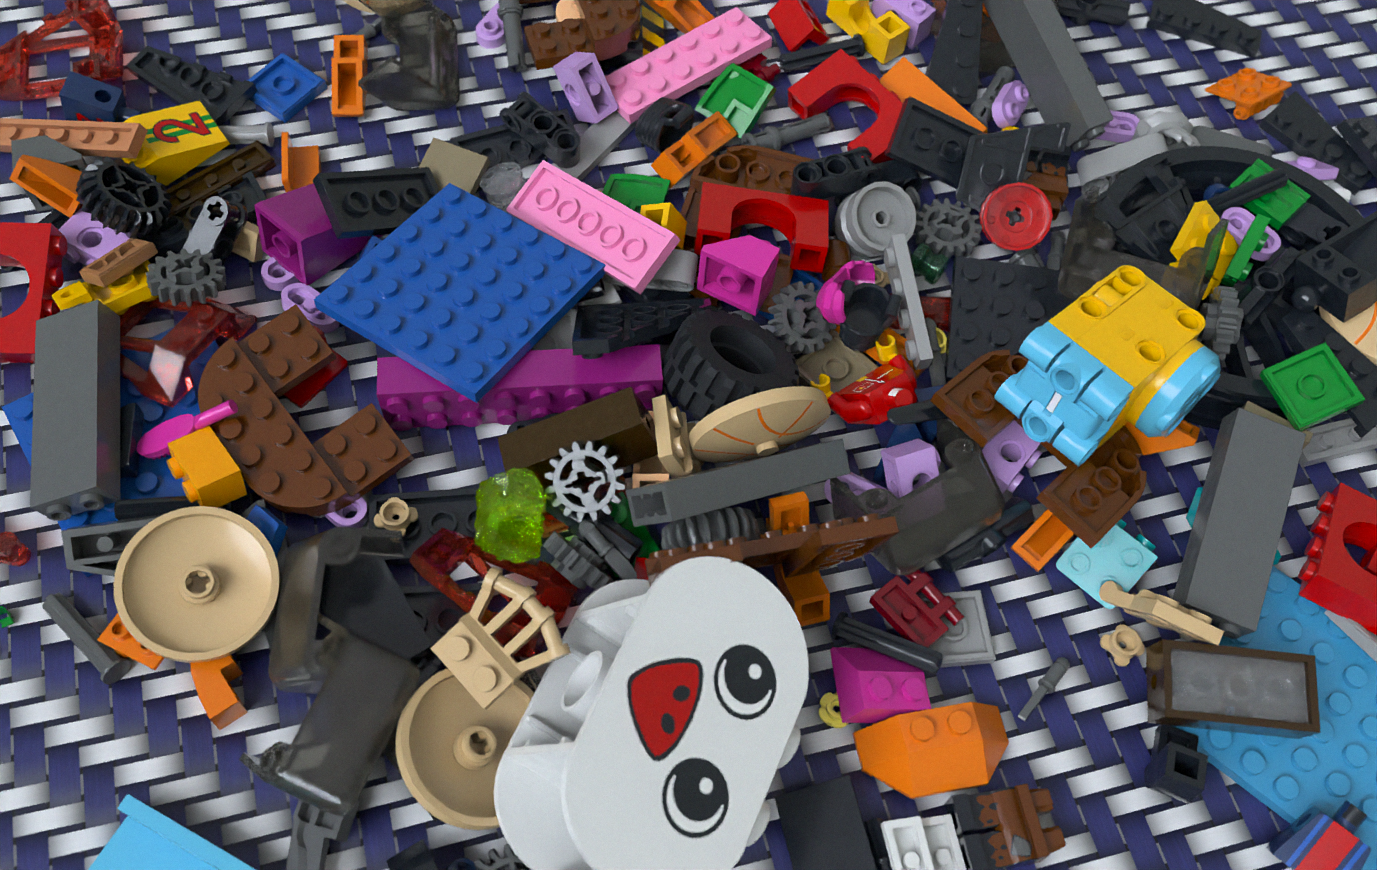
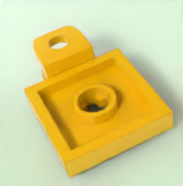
M1207 200L1196 202L1192 207L1170 249L1178 262L1169 263L1161 280V287L1180 301L1185 299L1188 291L1193 295L1194 300H1203L1208 294H1213L1214 287L1219 286L1239 247L1235 238L1227 230ZM1173 281H1174L1175 284H1176V290H1175V291H1174V289H1173Z
M146 260L134 268V272L131 275L119 278L106 287L78 281L52 294V298L60 310L71 308L80 303L86 304L99 300L116 314L122 315L129 307L142 301L149 302L155 300L159 295L152 296L150 288H148L146 272H149L148 265L151 263Z

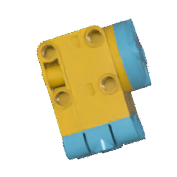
M1123 265L1104 279L1098 281L1076 301L1044 325L1034 329L1027 336L1019 349V353L1028 359L1026 366L1017 374L1011 375L1000 386L994 399L1017 418H1022L1023 429L1032 440L1036 442H1053L1052 446L1075 465L1080 466L1127 422L1131 423L1147 437L1163 436L1166 438L1221 376L1220 358L1196 340L1206 325L1204 317L1198 311L1184 304L1147 277L1140 269L1131 265Z

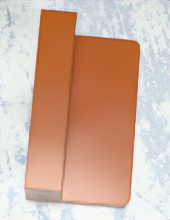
M281 132L282 183L285 192L313 184L312 180L318 173H321L319 146L293 147L289 133Z

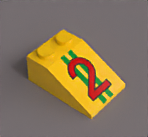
M200 100L132 116L123 122L140 123L148 132L137 158H122V160L128 164L133 161L135 166L141 169L146 167L148 174L156 175V181L166 186L230 145Z

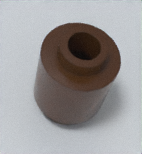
M839 239L829 240V248L821 273L822 279L825 282L831 279L842 266L852 261L848 243Z

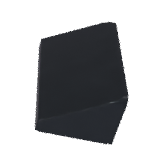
M130 403L120 407V478L138 477L140 454L137 452V444L142 437L144 413L137 403Z

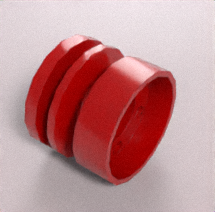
M1021 182L1000 186L989 193L982 203L979 215L980 225L986 238L1000 248L1014 251L1030 249L1041 242L1050 230L1053 218L1051 203L1044 192L1034 185ZM1017 208V215L1021 217V220L1009 225L1010 219L1006 217V213Z

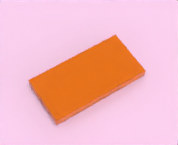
M905 57L899 60L879 79L880 83L888 91H893L898 95L902 103L910 96L984 133H988L986 126Z

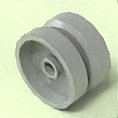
M874 182L847 196L838 206L835 216V232L838 239L849 244L852 255L863 259L877 258L883 255L884 249L888 247L892 235L905 233L906 241H908L913 235L916 225V210L910 196L901 187L890 182Z

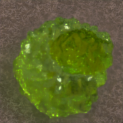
M511 468L506 473L500 472L487 480L481 481L479 489L476 491L477 518L474 523L476 528L474 541L484 552L494 554L496 560L524 563L533 558L538 559L541 556V535L544 533L542 524L545 520L542 513L546 509L547 493L543 491L539 479L532 470Z

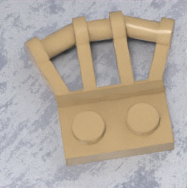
M666 395L652 398L658 458L672 478L702 471L701 466L704 464V461L697 459L693 455L688 439L690 431L696 423H687L686 413L680 412L677 406L673 407Z
M491 567L487 572L482 588L470 612L459 619L460 621L431 647L432 651L483 709H488L526 672L571 654L568 643L563 644L554 620L555 612L549 606L544 607L535 598L537 593L530 585L525 587L502 576L503 572L495 567ZM495 591L512 598L513 600L486 626L481 622ZM524 609L532 618L531 622L506 646H503L494 635ZM541 630L548 650L518 663L513 656Z
M1113 581L1105 582L1100 588L1099 596L1103 601L1123 608L1125 613L1143 618L1147 623L1155 627L1180 633L1179 637L1187 641L1197 640L1219 645L1224 631L1210 625L1212 618L1197 611L1189 610L1166 596L1155 594L1147 589H1142L1138 594H1129L1124 592L1122 587Z

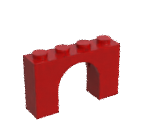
M839 49L787 89L788 107L801 119H807L823 113L831 106L844 101H856L870 107L875 112L877 120L871 127L847 145V151L858 147H867L872 153L871 160L874 164L893 160L885 156V152L903 103L898 95L893 91H888L873 73L869 74L861 67L859 61L854 56H849L845 51Z
M703 182L697 219L695 254L701 255V249L704 245L729 240L731 231L738 226L762 224L780 231L789 240L791 247V269L822 273L829 248L828 200Z
M0 222V266L25 268L30 282L29 292L23 304L10 315L0 318V363H35L36 320L60 313V309L53 300L52 294L57 292L64 282L61 267L62 258L67 253L68 245L65 236L52 223Z
M1340 482L1331 493L1326 491L1317 503L1316 509L1320 513L1310 529L1314 536L1304 551L1308 559L1298 574V578L1302 580L1298 595L1341 617L1344 616L1345 618L1352 619L1366 630L1377 635V576L1359 566L1349 555L1344 543L1353 544L1367 551L1377 545V500Z

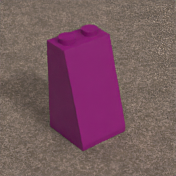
M314 183L255 204L262 251L271 258L276 259L278 264L294 274L305 285L312 284L361 251L372 237L337 239ZM374 235V236L380 238V237H382L383 235Z

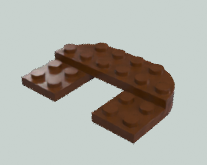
M519 0V3L528 4L550 0ZM574 0L582 19L568 18L560 22H539L531 26H524L525 39L536 69L553 68L554 65L574 52L595 53L598 61L609 59L625 52L627 44L631 40L637 41L640 34L639 1Z
M754 145L727 147V152L716 157L711 154L706 157L692 173L690 187L680 212L687 221L683 250L694 253L703 182L791 195L790 190L794 167L798 163L814 159ZM743 225L731 231L730 239L740 237ZM779 253L773 287L759 311L770 313L768 308L776 305L772 297L781 293V288L790 285L794 269L790 268V256ZM698 255L694 289L688 291V293L695 298L710 297L711 306L717 307L719 299L697 290L700 255Z
M296 304L238 343L232 337L218 348L202 373L198 388V404L200 413L230 399L234 400L237 404L238 412L209 426L241 470L244 480L260 498L264 499L273 508L287 514L292 512L309 514L310 517L336 512L349 506L409 464L414 458L372 403L311 444L278 398L337 358Z
M996 350L986 353L940 388L930 401L983 448L1014 420L1023 427L1022 418H1017L996 401L994 396L1000 386L1011 375L1017 374L1026 366L1028 359L1020 355H1010V350ZM1125 426L1120 428V430L1096 449L1080 466L1075 465L1052 446L1053 442H1039L1067 468L1036 499L1091 549L1136 504L1145 489L1147 471H1141L1139 463L1142 452L1135 438Z
M874 513L857 518V522H855L854 517L825 522L820 525H804L796 529L797 533L783 535L782 530L769 531L761 534V539L747 541L745 536L710 543H699L687 548L679 547L660 550L649 554V559H645L649 586L661 573L674 564L706 556L731 559V562L737 561L752 569L782 564L785 578L824 570L830 568V566L840 564L844 560L845 562H850L863 557L896 535L899 529L895 516L881 519L880 513Z

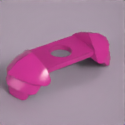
M864 260L849 261L831 279L823 284L816 298V307L829 323L840 325L846 320L844 313L845 294L840 291L843 281L851 280L856 285L864 282L875 284V271L872 263L865 262Z

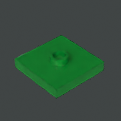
M1326 342L1268 367L1259 374L1283 413L1297 431L1307 429L1354 408L1365 400Z

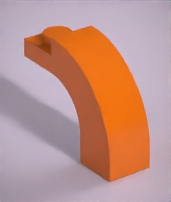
M804 491L769 499L770 517L766 518L767 532L782 530L783 535L797 533V528L809 524V499ZM782 564L773 565L779 590L793 609L801 627L830 620V592L819 571L785 578Z

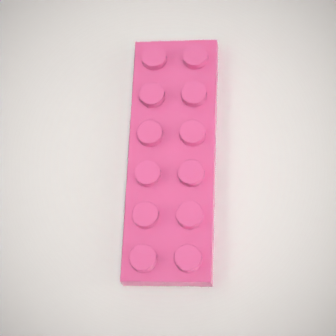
M735 7L605 76L619 107L616 111L631 124L637 121L640 115L659 98L665 97L675 100L719 76L731 63L739 65L772 47V37L740 9Z
M542 160L506 208L510 215L605 264L603 270L607 275L640 295L680 242L675 233Z

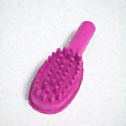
M230 399L195 417L192 414H184L169 419L155 426L140 438L137 444V452L141 456L154 460L156 457L159 459L161 456L166 457V454L171 455L167 443L237 413V404L234 400Z

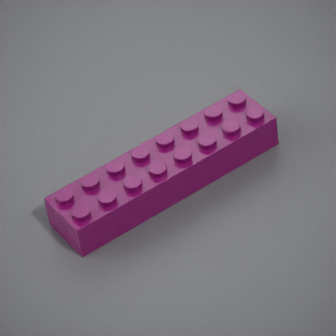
M660 344L625 347L611 353H603L602 357L596 359H584L582 355H573L572 348L529 350L477 403L399 357L377 358V398L385 421L392 429L406 431L414 427L441 429L452 425H464L467 427H477L481 424L490 423L512 425L517 421L545 417L552 413H563L631 386L648 411H653L652 398L662 396L663 376Z

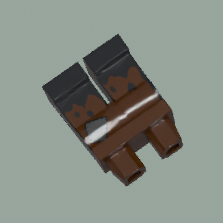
M1031 146L1022 183L1034 185L1044 192L1051 203L1052 221H1055L1069 193L1067 174L1071 147L1065 146L1064 152L1042 148L1040 152V147Z
M1026 783L1016 785L1015 787L967 795V793L951 795L944 803L946 813L952 816L957 838H961L959 845L966 870H1009L1040 863L1050 854L1066 846L1059 825L1042 829L1037 816L1053 810V802L1048 789H1029Z

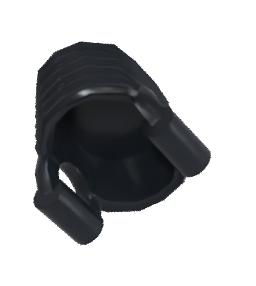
M661 97L640 115L635 127V136L638 142H642L643 145L661 154L672 143L680 140L692 129L695 112L692 106L686 103Z
M845 280L840 291L845 294L844 313L846 320L840 324L839 336L844 345L853 351H866L875 347V343L882 332L887 330L892 322L896 321L902 297L897 294L889 295L884 288L876 284L864 282L856 285L851 280Z

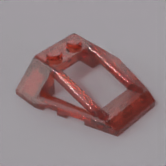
M68 0L64 3L67 7L56 16L51 12L42 18L44 24L30 34L24 30L0 47V100L22 101L59 96L67 78L29 83V55L89 47V57L74 62L73 72L103 83L122 77L124 74L123 31L108 0ZM73 20L88 33L87 35L40 41Z
M159 297L149 302L142 301L129 307L124 314L119 315L120 349L153 353L148 372H146L120 353V375L124 379L128 378L135 385L136 390L144 397L173 408L195 385L189 365L219 335L227 338L233 337L235 341H238L257 321V317L206 298L205 304L196 300L189 307L186 305V302H180L177 306H172V300L160 302ZM153 308L188 313L160 341L125 336Z
M441 528L412 553L409 561L420 576L452 599L467 614L470 612L477 596L470 591L465 592L450 577L463 562L483 579L491 568L486 563L488 562L537 581L538 584L535 589L537 594L535 598L544 607L549 606L555 612L554 620L557 628H559L580 590L549 563L539 560L538 565L535 566L520 561V553L507 550L506 555L484 549V541L445 528ZM498 592L509 603L513 600L512 598ZM486 609L481 622L486 626L499 613L497 611L493 613ZM522 609L494 636L502 645L506 646L531 622L532 618ZM541 630L515 655L522 658H531L540 654L546 646Z

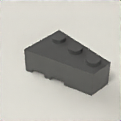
M161 515L73 526L62 530L61 534L67 569L114 577L121 554L130 540L145 525Z

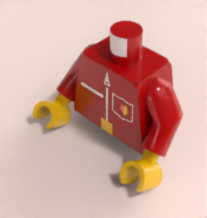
M887 335L888 346H881L878 341L875 343L879 359L885 362L889 361V363L883 364L835 393L831 391V382L828 375L820 374L819 384H815L812 380L810 381V387L823 391L830 408L849 424H881L888 420V410L917 402L915 394L917 389L916 373L902 355H898L896 341L892 335Z

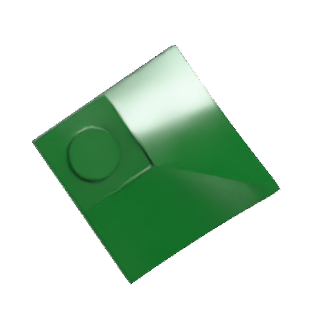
M731 63L712 83L695 107V110L707 118L719 111L738 133L736 137L741 139L743 134L751 132L777 89L747 70Z
M610 174L602 193L640 214L641 205L665 203L670 188V180L639 174Z

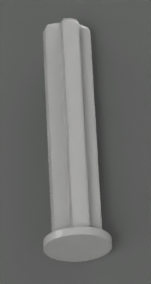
M265 122L264 125L218 126L230 144H251L258 140L260 144H266L268 147L274 145V129L271 122Z

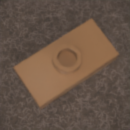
M131 238L81 269L79 273L84 282L106 287L119 278L131 275L134 272V268L158 252L154 243Z

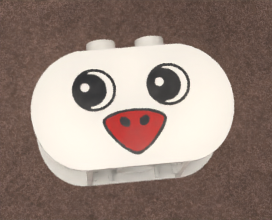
M706 556L674 564L661 573L651 586H649L648 580L643 579L621 580L602 586L591 593L576 611L562 638L563 644L568 643L571 654L550 662L501 758L495 777L494 802L501 830L514 853L530 870H731L739 861L745 847L755 843L764 832L770 817V805L764 799L776 770L782 768L791 760L801 738L800 729L795 725L808 688L809 662L807 647L800 623L793 609L772 582L759 572L740 562H731V559Z

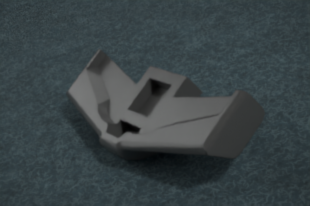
M338 732L307 789L299 798L293 815L294 823L285 870H324L329 838L346 843L360 802L344 796L370 749L375 748L378 741Z

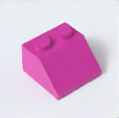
M751 235L704 245L700 255L697 290L756 316L773 287L780 248L773 246L766 240H760Z
M833 647L830 649L842 723H878L899 714L931 709L925 675L921 669L868 648Z

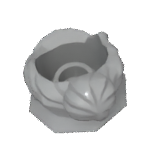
M1158 111L1138 122L1132 138L1133 140L1152 133L1162 134L1165 137L1168 151L1201 146L1196 137L1190 134L1194 126L1183 113Z

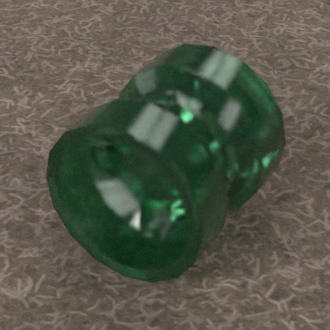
M923 242L911 256L914 275L920 274L924 276V280L932 286L941 278L950 261V258L943 254L937 255L933 253L931 247Z

